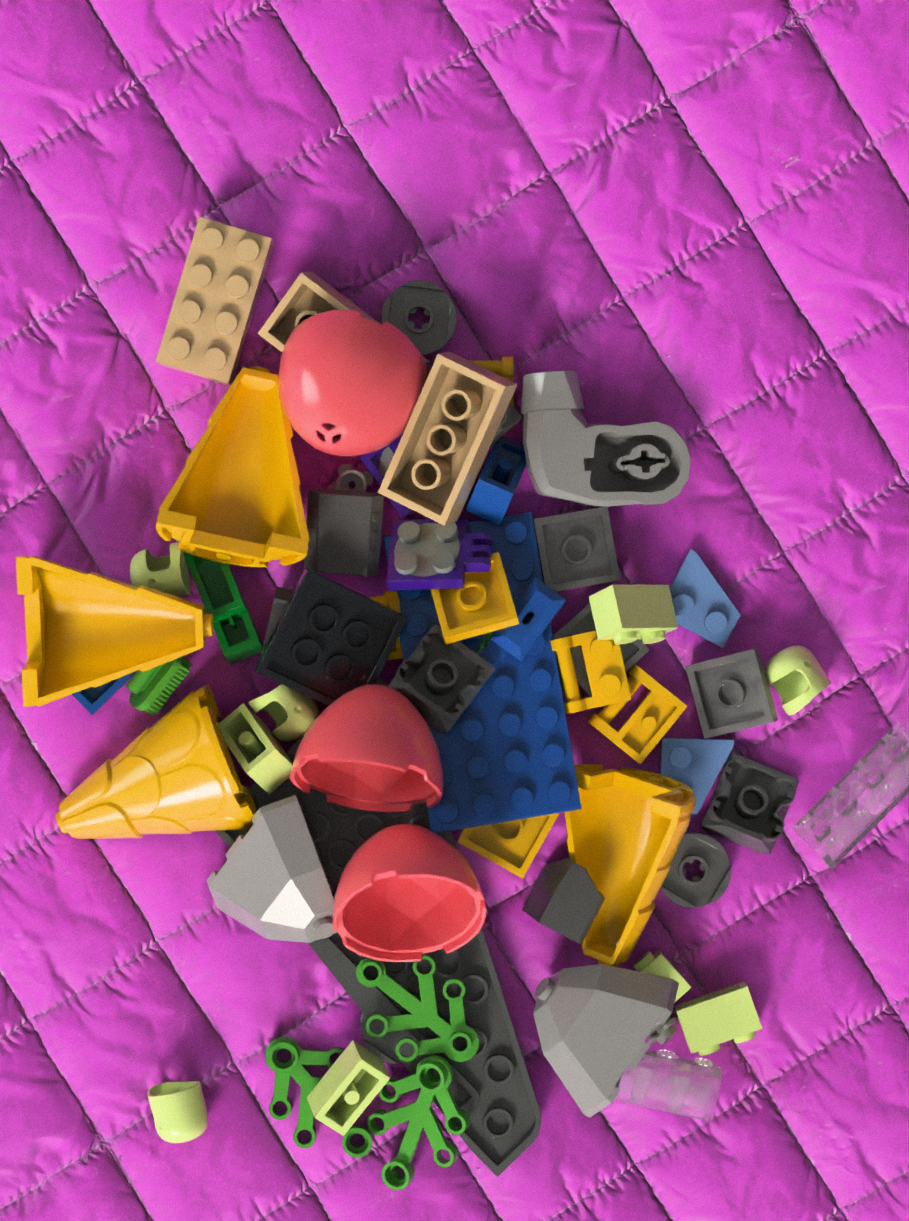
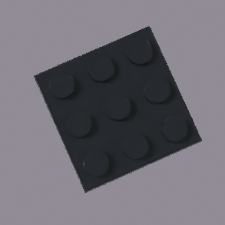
M305 568L255 667V671L329 706L344 693L360 686L376 683L408 618L406 615Z

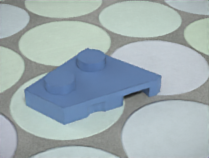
M690 549L669 587L677 623L685 629L724 648L741 615L698 554Z
M662 737L660 774L676 779L694 790L693 796H696V803L692 814H698L734 746L733 739Z

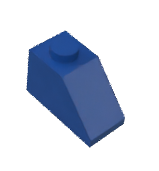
M501 437L494 443L465 511L500 526L526 466L523 445L505 437Z

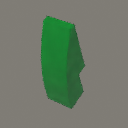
M183 553L202 603L205 606L206 613L213 614L214 630L228 662L232 665L262 652L263 643L231 566L203 559L189 553Z

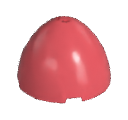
M332 310L315 314L301 322L291 332L285 343L280 361L278 376L279 394L282 407L292 427L302 439L322 452L336 456L352 457L376 452L391 444L404 432L427 380L428 373L420 351L404 333L391 323L385 321L383 324L361 317L360 311Z
M379 684L355 688L344 693L330 704L308 727L297 749L290 773L292 783L302 792L307 794L312 788L326 794V802L365 811L387 813L412 812L414 804L426 802L428 808L434 807L440 802L443 795V770L439 748L425 719L415 705L402 693Z
M397 824L373 834L356 850L345 866L335 894L332 923L333 930L337 931L341 936L343 945L361 956L377 961L417 962L422 961L423 954L444 949L446 954L467 944L481 930L485 923L487 910L484 896L471 866L448 840L419 825Z

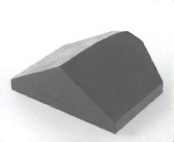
M567 858L544 866L522 910L542 925L582 944L605 898L598 891L587 870Z

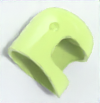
M179 542L170 544V555L154 557L148 548L135 554L130 563L132 585L136 587L145 585L177 597L190 595L191 588L187 563L183 554L184 551L178 549Z
M800 645L790 646L779 651L765 666L768 683L779 694L782 701L781 706L789 716L800 711L817 694L831 684V681L813 653Z
M280 684L271 692L248 702L255 713L262 709L270 714L276 724L271 734L280 741L285 742L293 741L304 735L319 714L318 706L313 698L283 684Z
M200 1081L164 1082L149 1088L147 1091L148 1100L152 1109L155 1128L161 1139L169 1143H185L198 1138L205 1132L209 1119Z

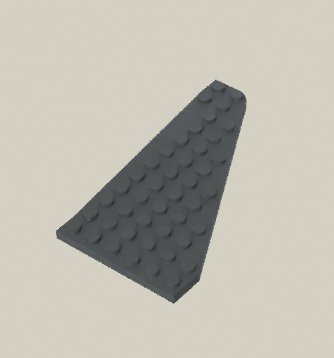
M378 677L375 684L388 686L380 677ZM304 735L286 751L292 762ZM290 777L270 794L256 782L249 787L257 810L263 806L296 795L334 900L345 866L356 850L373 834L397 824L419 825L431 830L426 802L414 804L412 812H373L326 802V794L312 788L306 794L292 783ZM250 828L244 830H218L215 832L231 848L239 835H246ZM452 831L438 833L439 836L448 840L457 849ZM481 928L473 939L451 953L446 954L444 949L425 953L430 955L436 963L433 979L437 1013L449 1024V1000L443 995V985L450 978H458L464 983L465 995L463 997L465 1023L472 1027L479 1037L477 1053L471 1059L464 1062L453 1061L444 1052L417 1055L411 1061L402 1062L411 1074L416 1073L419 1062L430 1055L440 1056L450 1064L453 1071V1080L449 1089L458 1109L466 1111L470 1117V1125L460 1134V1137L475 1155L498 1177L537 1138L541 1126V1112L483 928ZM338 933L328 938L308 943L367 1018L373 1014H382L384 1016L411 1014L377 986L366 987L358 981L356 969L359 962L365 957L347 949L343 945L342 938ZM422 959V961L417 963V968L421 973H427L431 970L432 965L430 961ZM384 961L387 968L386 974L421 1001L418 976L413 971V962ZM372 965L367 966L364 969V975L368 979H375L378 976V969ZM457 983L449 984L447 986V993L453 997L458 996L461 993L460 985ZM374 1019L371 1021L378 1032L384 1030L385 1025L382 1020ZM429 1027L391 1031L382 1037L396 1053V1045L404 1037H410L415 1041L440 1036ZM458 1036L453 1040V1046L458 1050L465 1049L468 1044L466 1038ZM403 1043L400 1046V1052L405 1056H409L414 1053V1046L411 1043ZM431 1068L432 1075L435 1078H440L438 1071ZM435 1096V1098H434V1103L438 1106V1108H439V1109L442 1111V1113L444 1114V1112H443V1110H442V1108H441V1106H440V1104H439V1102H438V1100H437V1098H436V1096ZM453 1117L454 1124L462 1127L461 1120Z

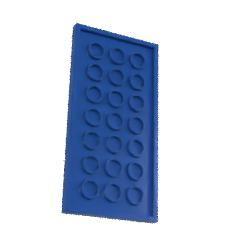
M532 512L505 516L500 526L488 520L469 522V533L487 532L493 535V544L490 546L492 554L497 552L500 554L514 606L535 578L543 583ZM391 536L384 537L387 562H389ZM430 589L392 590V592L398 593L400 613L408 618L400 634L403 661L410 658L419 646L422 638L434 625H438L441 628ZM528 613L522 623L528 625L533 619L534 614ZM551 624L522 662L492 640H488L489 642L486 644V647L479 651L478 655L491 664L495 671L448 733L435 732L434 728L427 723L439 748L443 770L442 798L434 807H427L430 828L436 834L582 810L555 651H552L550 640H553ZM488 633L460 640L459 642L475 653V651H478V647H481L480 643L483 642L482 640Z

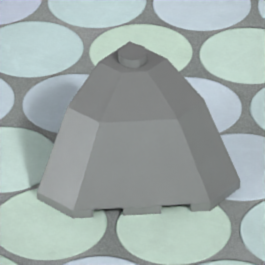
M296 795L259 808L252 818L253 826L246 835H239L225 854L227 861L220 871L214 870L206 880L217 909L268 940L311 943L338 933L333 930L332 923L334 898Z
M598 964L563 968L550 978L545 977L539 983L535 991L537 1000L533 1015L543 1054L584 1115L590 1118L614 1101L621 1090L619 1084L622 1074L627 1067L633 1070L636 1068L650 1047V1044L645 1041L652 1029L660 1024L664 1025L672 1014L679 986L677 981L666 977Z

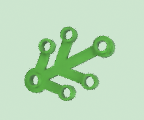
M423 954L422 959L430 961L432 965L431 970L427 973H421L418 970L417 963L419 961L413 962V971L418 976L421 1001L386 974L387 968L384 961L365 957L359 962L356 976L362 985L366 987L377 986L411 1013L393 1016L371 1015L366 1022V1031L370 1036L380 1038L391 1031L429 1027L440 1036L415 1041L410 1037L400 1039L395 1049L396 1055L400 1060L411 1061L417 1055L444 1052L449 1059L456 1062H464L471 1059L477 1053L479 1037L476 1031L465 1023L463 1006L465 985L460 979L450 978L443 985V995L449 1000L450 1024L437 1013L433 979L436 963L430 955ZM372 965L378 969V976L375 979H368L364 975V969L367 966ZM449 984H459L461 993L455 997L450 996L447 993V986ZM374 1019L382 1020L385 1025L384 1030L374 1032L370 1027L371 1021ZM458 1036L466 1038L468 1044L465 1049L458 1050L453 1046V1040ZM403 1043H411L414 1046V1053L409 1056L403 1055L400 1052V1046Z
M283 1036L274 1039L268 1045L265 1053L268 1067L275 1072L274 1097L269 1105V1113L277 1120L286 1119L290 1115L292 1103L287 1097L291 1075L301 1087L298 1127L294 1131L293 1139L298 1147L309 1148L316 1140V1131L313 1127L314 1116L307 1096L322 1077L312 1076L303 1065H327L330 1068L333 1065L330 1061V1056L337 1052L342 1054L345 1049L341 1047H333L329 1051L302 1049L296 1040ZM280 1049H288L291 1052V1059L281 1061L277 1056V1052ZM278 1101H282L287 1105V1111L283 1114H278L274 1111L273 1105ZM353 1124L343 1136L342 1146L344 1151L349 1156L355 1158L365 1156L372 1147L370 1131L364 1126ZM301 1130H308L312 1135V1139L308 1142H302L298 1138V1133ZM361 1134L365 1142L361 1146L353 1145L350 1140L352 1135Z
M430 1055L425 1057L417 1065L416 1073L401 1079L390 1077L388 1082L379 1091V1096L383 1101L392 1103L400 1098L403 1093L421 1088L417 1101L388 1112L382 1109L376 1110L367 1119V1127L375 1135H382L391 1127L409 1121L397 1157L392 1158L382 1169V1180L390 1189L402 1190L414 1179L415 1170L412 1160L423 1129L433 1148V1159L437 1165L446 1168L458 1159L459 1152L457 1147L453 1143L446 1141L432 1109L435 1096L446 1116L445 1127L449 1133L453 1135L462 1134L470 1125V1117L466 1111L457 1107L449 1089L453 1080V1071L450 1064L440 1056ZM431 1068L438 1071L440 1078H435L432 1075ZM387 1085H391L394 1087L396 1091L395 1095H392L387 1091ZM375 1117L383 1120L384 1127L376 1124ZM453 1117L461 1120L462 1127L454 1124ZM442 1149L449 1152L450 1160L442 1156ZM397 1166L404 1170L405 1176L399 1174Z

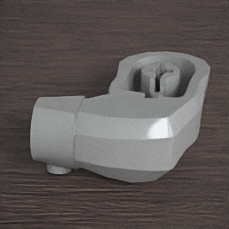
M576 371L539 372L523 376L521 414L524 415L523 447L528 474L538 494L600 507L665 504L680 494L689 479L691 458L686 442L672 426L657 421L628 426L603 423L588 424L581 413L584 410Z

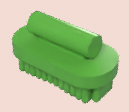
M182 656L145 672L137 670L126 684V687L131 691L129 697L130 705L139 711H146L152 716L155 713L158 714L162 706L165 705L164 702L168 701L176 687L182 683V680L188 675L187 673H190L191 670L189 668L192 667L190 661L185 656Z

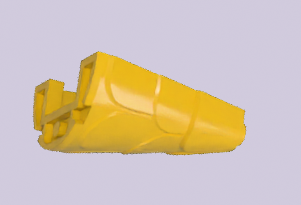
M258 366L243 367L210 416L207 424L208 428L187 458L186 466L159 508L156 530L165 541H171L172 537L179 541L178 549L214 562L244 567H268V563L271 560H280V564L286 566L297 563L307 556L310 539L299 489L301 483L291 444L293 431L291 423L282 407L279 394V375L272 374L268 369Z
M16 556L18 595H24L27 663L22 668L23 707L42 706L89 687L96 688L137 670L145 672L204 648L206 637L213 636V614H206V609L203 605L145 585L136 587L93 571L88 573L38 556Z
M205 685L198 690L190 692L151 728H146L113 760L107 759L59 803V812L55 813V817L63 834L68 832L71 837L76 839L142 838L144 834H191L193 831L244 830L253 826L252 818L258 810L250 789L241 785L218 725V721L223 718L210 685Z
M601 764L574 765L582 810L564 812L568 833L569 856L571 861L587 870L598 891L605 898L582 942L583 954L597 959L598 964L619 967L620 963L626 962L629 959L656 906L654 899L671 868L670 864L688 828L690 816L695 807L696 796H693L694 790L688 785L658 773L621 766V771L613 768L603 770V765Z

